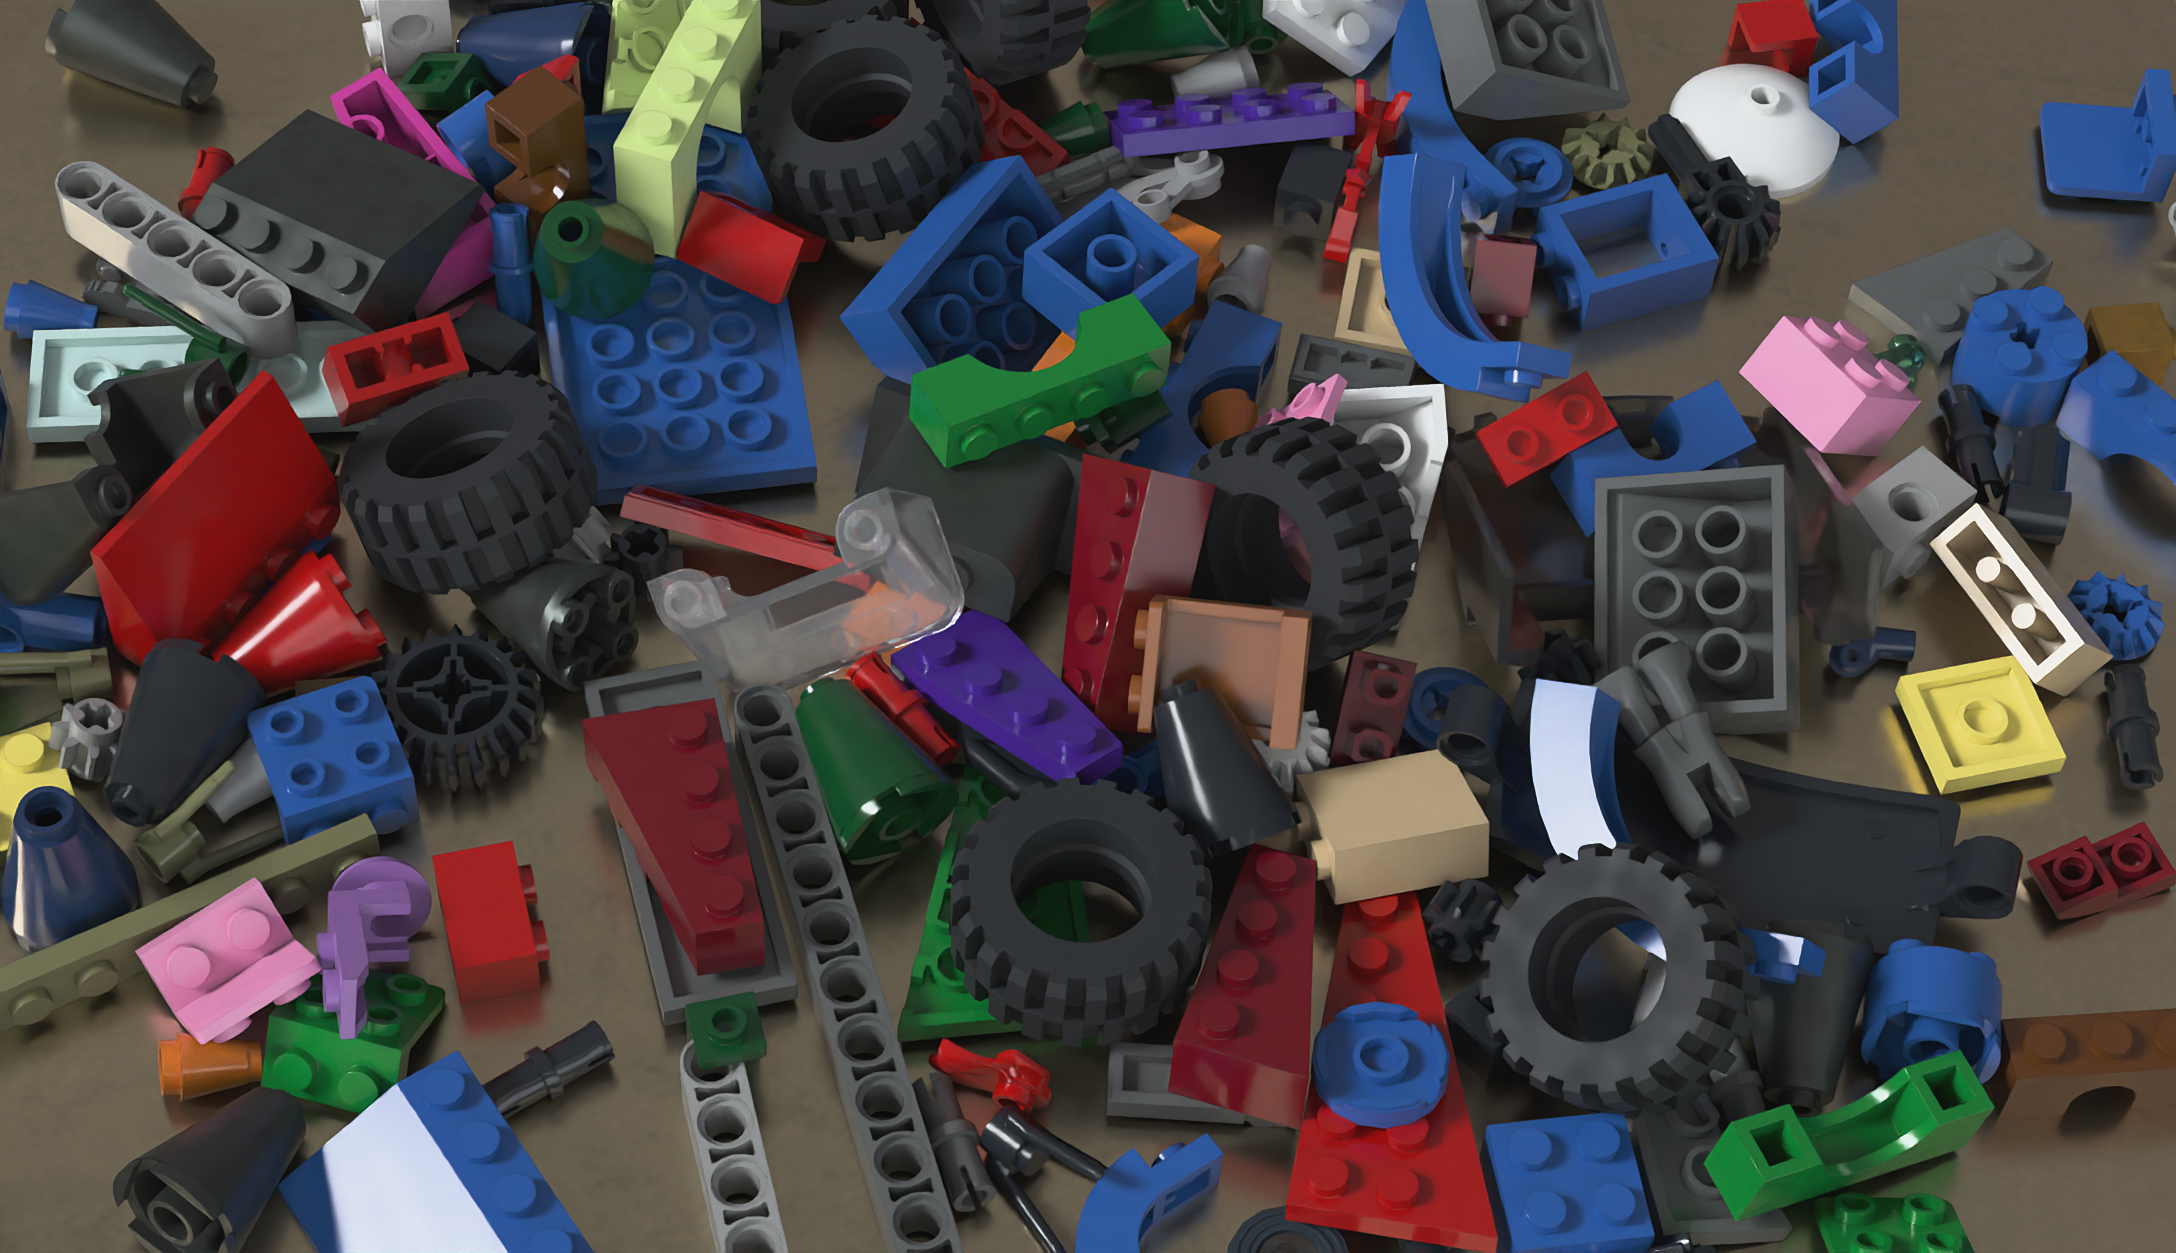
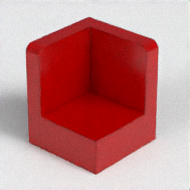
M1767 0L1736 5L1727 41L1732 51L1750 49L1752 52H1764L1774 50L1782 70L1799 78L1807 77L1809 74V67L1812 63L1819 36L1803 0Z

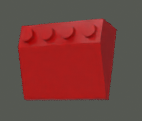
M262 370L90 551L115 650L139 667L142 666L145 656L149 653L154 643L168 638L190 639L203 645L197 654L212 659L210 651L259 601L258 597L272 582L276 583L300 558V553L315 538L317 540L326 538L339 520L341 510L336 478L275 378L266 371Z

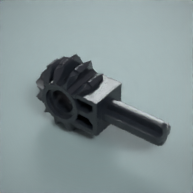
M1668 113L1660 115L1656 122L1649 125L1648 136L1679 178L1680 186L1678 192L1719 256L1717 267L1722 262L1730 263L1739 272L1747 261L1760 265L1763 258L1767 256V252L1772 251L1773 246L1778 242L1781 231L1779 226L1781 216L1780 202L1770 198L1768 185L1756 187L1750 185L1748 176L1743 175L1730 156L1709 162L1677 118L1672 117Z

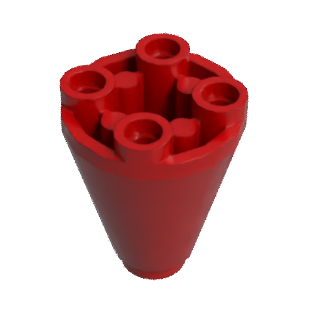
M311 549L285 572L210 653L213 657L211 660L218 662L224 653L241 664L257 679L265 691L268 700L295 691V681L335 678L376 664L383 659L377 647L388 639L367 608L356 614L342 594V592L352 587V584L332 553L319 559L314 550Z

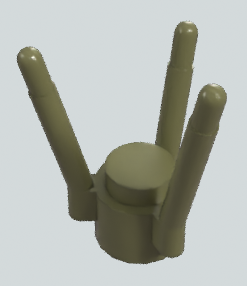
M106 647L67 653L0 652V675L56 673L60 700L73 698V706L89 698L114 699ZM63 709L8 734L46 722H50L52 727L53 722L61 721Z
M235 751L169 817L161 823L155 824L133 841V845L141 859L162 882L167 883L180 874L190 885L208 870L284 838L282 825H279L199 857L198 850L205 846L206 843L199 830L189 818L235 772L237 765L234 761L229 760Z

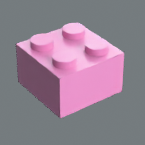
M1783 316L1739 371L1822 453L1876 457L1922 402L1906 387L1910 382L1908 376L1893 363L1885 359H1880L1879 361L1865 348L1869 342L1867 337L1858 328L1845 320H1839L1836 323L1824 321L1816 316H1811L1810 319Z

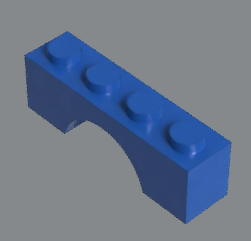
M1214 300L1204 321L1195 319L1192 322L1183 348L1185 356L1181 364L1173 361L1168 367L1166 386L1161 387L1160 394L1163 396L1173 416L1139 436L1137 439L1140 441L1135 451L1125 449L1119 462L1190 478L1188 475L1195 462L1201 455L1210 452V449L1197 438L1191 428L1202 412V400L1216 391L1236 388L1246 391L1249 399L1256 403L1277 363L1282 323Z
M2112 349L2072 379L2055 425L2099 461L2119 453L2140 457L2162 471L2176 487V400Z

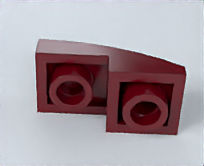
M2145 821L2093 844L2085 835L2027 861L2029 872L2058 920L2112 909L2147 897L2176 884V871Z

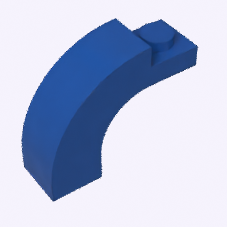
M1205 1133L1188 1145L1178 1142L1169 1146L1157 1156L1150 1168L1133 1147L1119 1157L1104 1172L1103 1178L1096 1182L1090 1192L1077 1227L1075 1253H1140V1245L1153 1228L1218 1186L1223 1152L1211 1137Z

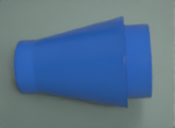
M31 279L27 285L14 282L9 291L3 326L4 330L17 333L18 339L33 340V332L35 330L95 329L98 327L100 306L84 303Z

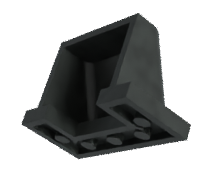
M886 376L876 388L855 488L857 495L839 525L833 555L1002 621L1009 622L1053 569L1071 575L1083 453L1098 457L1102 456L1043 434L1037 438L1024 439L995 450L982 459L969 460L945 469L909 418L911 385Z

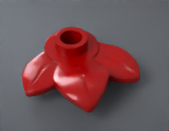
M943 1038L938 1054H930L928 1058L929 1065L935 1071L948 1074L953 1082L993 1093L992 1101L1001 1108L1009 1104H1015L1025 1113L1029 1114L1032 1108H1044L1049 1104L1052 1095L1048 1087L1051 1074L1043 1066L1018 1050H1006L997 1054L996 1058H988L969 1052L950 1040Z

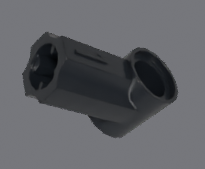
M2038 424L2033 429L2018 432L2013 446L2010 479L2003 493L1999 514L2009 520L2022 538L2059 546L2063 540L2069 520L2072 493L2065 491L2070 441L2065 439L2060 434L2059 429Z

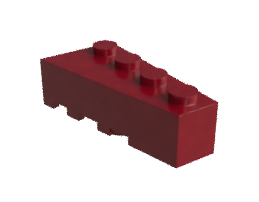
M1083 453L1061 681L1109 730L1156 739V729L1151 733L1137 732L1139 715L1128 714L1132 675L1143 676L1145 650L1134 649L1137 613L1139 609L1149 610L1150 601L1156 594L1189 598L1215 484Z
M715 698L582 719L586 765L595 782L599 781L608 798L609 808L619 827H623L636 852V860L646 879L649 878L659 895L662 909L697 976L765 965L764 921Z
M1256 843L1250 845L1174 1039L1168 1092L1301 1130L1309 1082L1316 860Z

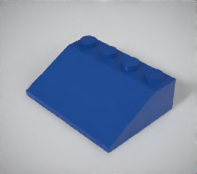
M1021 155L974 163L965 171L839 318L876 368L886 376L910 385L912 374L966 354L997 369L1012 372H1031L1061 334L1062 330L1022 299L1024 251L1063 223L1064 219Z
M458 1050L396 1083L277 1185L280 1195L317 1253H594Z

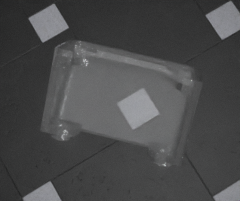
M888 487L860 497L844 507L838 516L835 527L836 540L843 562L762 594L749 597L739 595L732 590L728 577L718 576L712 578L704 571L690 568L676 570L646 582L656 612L662 623L736 696L744 688L756 683H770L779 686L784 691H788L850 667L868 653L870 655L872 651H877L881 655L920 640L924 636L941 632L955 624L962 614L965 599L963 587L931 497Z

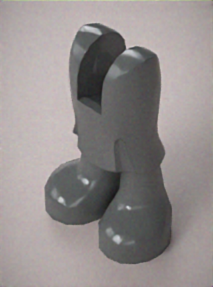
M1681 640L1652 651L1640 659L1634 668L1631 664H1628L1592 685V687H1598L1621 703L1618 722L1626 730L1637 747L1634 755L1646 765L1652 774L1666 806L1677 824L1695 840L1712 831L1713 827L1709 812L1695 788L1705 784L1719 808L1730 819L1737 818L1751 810V805L1741 776L1712 732L1708 712L1701 711L1688 681V672L1692 666V658L1685 643ZM1642 685L1658 698L1671 719V723L1661 727Z

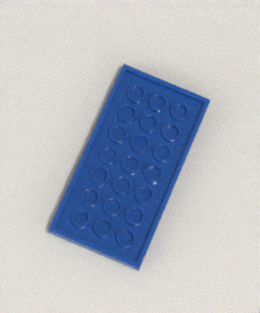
M631 112L584 116L585 135L588 144L587 160L591 198H602L617 202L613 145ZM705 123L697 157V199L700 191L726 192L773 214L769 188L752 153L753 151L747 139L746 126L742 133H737ZM656 253L654 254L653 276L650 287L635 306L613 318H583L569 315L555 306L540 288L552 386L559 389L567 398L598 473L596 478L598 488L593 506L623 503L625 494L639 483L680 495L690 496L817 482V463L787 295L782 304H771L678 258L673 259Z

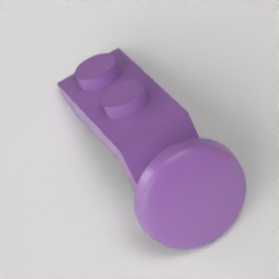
M371 857L354 863L342 872L335 881L332 890L328 891L327 932L318 933L317 960L322 967L318 973L323 974L324 1012H337L341 1039H355L367 1023V1007L363 985L369 974V962L409 961L408 939L421 929L430 914L432 897L423 875L413 865L395 857Z

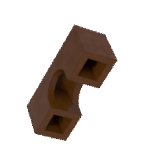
M541 65L485 103L489 146L517 167L511 175L494 186L496 205L501 203H521L529 208L528 236L530 252L532 254L542 222L546 214L553 207L566 201L591 198L587 160L588 144L584 123V100L573 84L566 80L560 81Z
M2176 1008L2001 1020L2000 1064L1993 1076L1988 1079L1998 1119L2064 1115L2070 1102L2077 1096L2087 1091L2107 1086L2123 1087L2129 1110L2176 1107Z

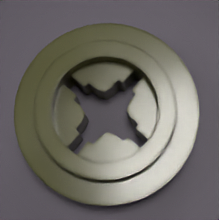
M1603 112L1596 121L1581 116L1575 128H1567L1560 151L1568 159L1574 178L1593 188L1607 190L1643 180L1648 175L1652 166L1654 146L1647 143L1646 129L1630 128L1627 117L1619 122L1610 121ZM1607 143L1616 145L1617 150L1613 149L1609 154H1605L1602 160L1599 159V148H1604Z

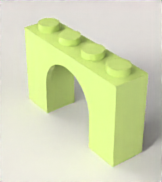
M692 0L613 145L617 202L629 208L642 220L653 240L654 252L656 254L673 259L677 258L678 247L697 202V157L705 123L742 133L749 120L747 117L749 103L753 93H758L756 86L762 76L760 0Z

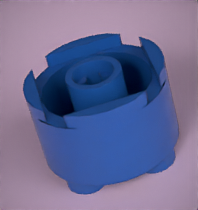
M2038 286L2032 290L2008 289L1980 297L1974 302L1954 357L1951 370L1952 384H1967L1974 387L1980 411L1983 409L1991 414L2000 416L1998 424L2016 428L2034 427L2038 424H2044L2052 420L2060 412L2071 381L2079 374L2088 349L2086 331L2075 313L2064 304V298L2060 292L2047 286Z
M1907 938L1892 943L1888 949V955L1872 966L1864 991L1861 1055L1866 1064L1870 1059L1879 1068L1878 1078L1886 1083L1904 1067L1961 1050L1979 1082L1982 1084L1990 1079L1998 1069L2001 1059L2002 985L1996 974L1997 965L1995 961L1983 953H1966L1953 948L1927 946L1922 941Z

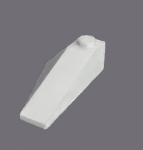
M1444 384L1345 389L1330 426L1338 424L1358 436L1356 443L1358 445L1367 443L1372 446L1382 457L1379 464L1385 472H1394L1402 486L1398 490L1404 506L1410 504L1415 522L1410 525L1412 539H1418L1420 551L1448 447ZM1416 562L1412 564V571L1415 570ZM1400 622L1398 625L1391 627L1390 631L1398 630Z

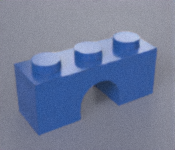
M1809 0V15L1816 32L1827 41L1834 52L1809 67V109L1848 141L1855 144L1899 119L1897 0Z
M1719 380L1668 404L1648 426L1660 447L1661 461L1644 458L1635 452L1619 428L1570 452L1549 475L1587 539L1595 535V479L1744 467L1740 459L1757 441Z

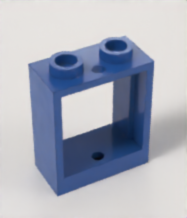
M1667 173L1541 207L1535 232L1530 237V240L1537 246L1535 264L1540 269L1544 268L1555 286L1559 305L1564 311H1570L1581 332L1708 297L1719 261V256ZM1640 224L1662 261L1598 279L1576 242Z

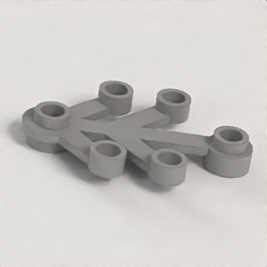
M1207 150L1181 152L1175 156L1174 160L1140 156L1126 157L1124 160L1128 164V170L1125 176L1082 193L1088 195L1055 204L1054 206L1064 221H1066L1112 187L1159 224L1170 218L1172 215L1171 210L1182 199H1201L1218 191L1221 187L1220 177L1224 173L1223 161L1219 156L1208 153ZM1131 175L1145 176V177L1140 178V179H1138V178H1126V177L1131 176Z

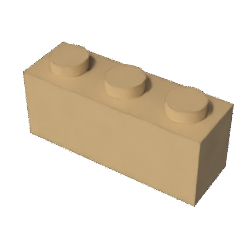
M1976 503L1930 543L1931 547L2035 684L2066 697L2114 657L2007 518Z

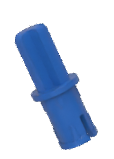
M501 203L494 205V208H489L493 257L488 260V270L495 273L497 310L525 325L533 318L530 272L534 270L533 256L530 255L528 236L529 208L521 203Z

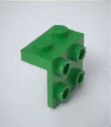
M369 968V974L363 985L367 1007V1023L355 1039H341L337 1012H324L323 974L316 973L309 978L312 984L303 994L285 1004L278 1005L269 1015L261 1086L282 1089L295 1097L361 1114L392 1086L406 1078L410 1049L444 1007L446 992L441 987L427 984L423 978L416 975H393Z
M1847 1192L1836 1197H1822L1815 1201L1814 1218L1829 1253H1975L1953 1205L1949 1201L1932 1194L1912 1193L1905 1198L1869 1197L1861 1193Z

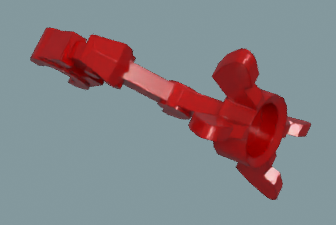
M1360 78L1356 80L1355 134L1344 135L1343 142L1347 149L1355 151L1361 143L1362 146L1360 153H1357L1353 169H1346V181L1342 194L1346 195L1344 204L1340 203L1323 255V258L1344 264L1348 260L1356 231L1355 226L1360 209L1356 208L1358 199H1364L1367 186L1372 180L1369 171L1373 160L1371 156L1375 143L1377 156L1384 159V156H1393L1396 153L1395 136L1401 118L1400 115L1411 98L1410 92L1402 90L1395 95L1392 102L1377 100L1375 97L1370 96L1371 87L1368 81Z

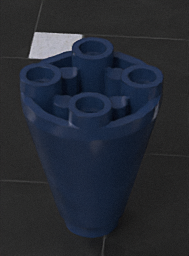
M42 786L31 790L21 799L13 818L0 894L6 923L15 933L17 941L22 948L30 952H38L136 910L140 890L134 864L74 796L59 787Z

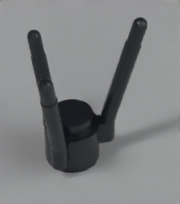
M1009 1104L993 1116L980 1137L979 1146L992 1157L985 1166L988 1175L1003 1186L1049 1253H1067L1014 1175L1018 1172H1022L1025 1176L1035 1174L1046 1163L1050 1155L1096 1181L1103 1178L1104 1172L1109 1167L1052 1134L1017 1105Z

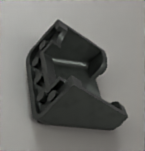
M219 357L104 380L87 395L92 406L101 405L99 429L90 432L84 437L97 465L82 470L70 481L0 493V588L11 602L18 606L45 604L56 599L93 565L90 551L236 399L238 393Z

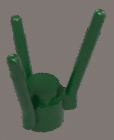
M130 283L123 286V293L194 337L186 350L185 364L219 357L235 389L239 386L250 363L251 351L248 346L206 329L171 306ZM125 368L120 371V377L147 372L148 370L142 371Z

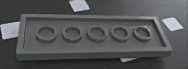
M711 657L583 682L584 696L590 718L715 698L764 921L765 965L697 976L662 909L659 895L649 878L646 879L636 860V852L623 827H619L615 820L664 1025L686 1022V1004L753 991L757 1007L798 998L797 978Z

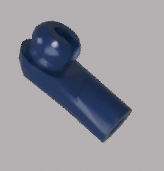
M1857 624L1832 645L1829 653V662L1836 673L1847 678L1862 674L1880 658L1911 662L1915 652L1916 632Z

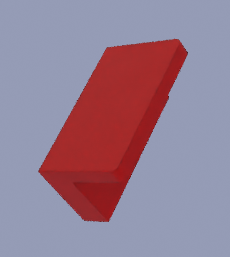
M700 191L676 256L679 260L771 304H782L799 262H818L827 239L729 193Z

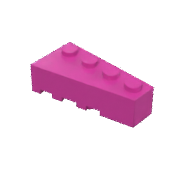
M381 67L330 96L339 123L477 182ZM486 192L482 195L413 309L417 321L495 275V273L488 270V260L493 257L489 208H494L496 204Z

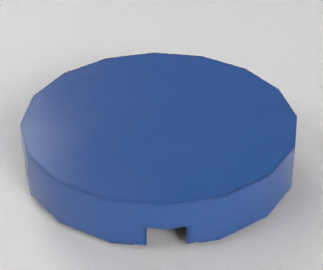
M1375 1001L1349 1006L1337 1013L1335 1021L1328 1024L1325 1029L1323 1025L1315 1036L1310 1074L1317 1095L1334 1113L1357 1125L1390 1128L1411 1124L1433 1111L1446 1092L1450 1053L1443 1034L1433 1023L1430 1028L1425 1022L1418 1020V1012L1403 1005Z

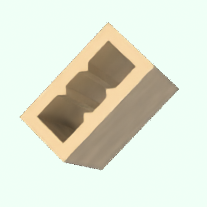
M1438 749L1296 775L1297 802H1294V804L1298 808L1303 822L1290 828L1296 842L1304 841L1307 847V858L1316 860L1315 881H1324L1335 905L1443 885L1446 880L1454 883L1465 879L1488 876L1489 821L1458 766L1442 756Z

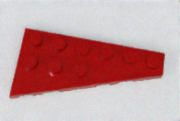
M1416 890L1345 903L1321 1028L1324 1025L1325 1029L1328 1024L1335 1021L1337 1013L1353 1005L1376 1001L1403 1005L1418 1012V1020L1425 1022L1430 1028L1433 1023L1444 1036L1450 1053L1447 1087L1445 1094L1433 1111L1415 1122L1390 1128H1378L1357 1125L1334 1113L1317 1095L1311 1077L1286 1203L1285 1220L1479 1252L1496 1253L1498 1235Z

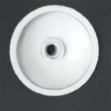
M1733 64L1704 71L1687 81L1679 89L1669 110V114L1681 122L1709 162L1730 156L1743 175L1748 176L1750 185L1754 187L1768 185L1771 199L1793 196L1816 185L1831 169L1839 147V132L1809 109V85L1785 71L1768 66Z

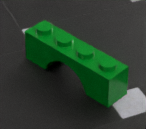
M1132 293L1080 312L1074 350L1064 360L1051 367L1031 372H1012L991 367L966 354L912 374L909 418L944 468L948 469L969 460L982 459L991 452L1018 441L1037 438L1048 430L1074 420L1090 418L1103 409L1132 398L1150 395L1157 389L1166 386L1172 343L1138 298Z
M1957 1050L1904 1067L1890 1080L1866 1096L1825 1114L1812 1117H1797L1790 1104L1733 1121L1729 1124L1703 1163L1735 1221L1739 1222L1964 1148L1995 1107L1961 1050Z

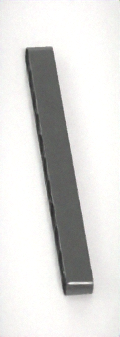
M770 683L753 684L744 688L737 695L734 702L735 749L887 1253H964L824 802L798 727L792 700L787 692L777 685ZM759 724H769L770 726H767V727H759V726H756V725H759ZM778 776L787 777L785 780H774L771 778ZM790 830L806 831L802 834L787 833ZM807 884H819L824 887L819 889H807L803 888L802 886H805ZM825 939H835L842 943L827 946L818 942ZM851 995L858 997L860 1000L852 1003H843L835 998ZM866 1052L878 1056V1058L871 1061H860L852 1057L858 1053ZM877 1111H888L894 1113L897 1117L880 1121L873 1119L869 1115ZM905 1170L912 1172L916 1177L908 1181H897L887 1175L894 1171ZM914 1231H925L934 1235L935 1239L925 1243L910 1241L905 1236Z

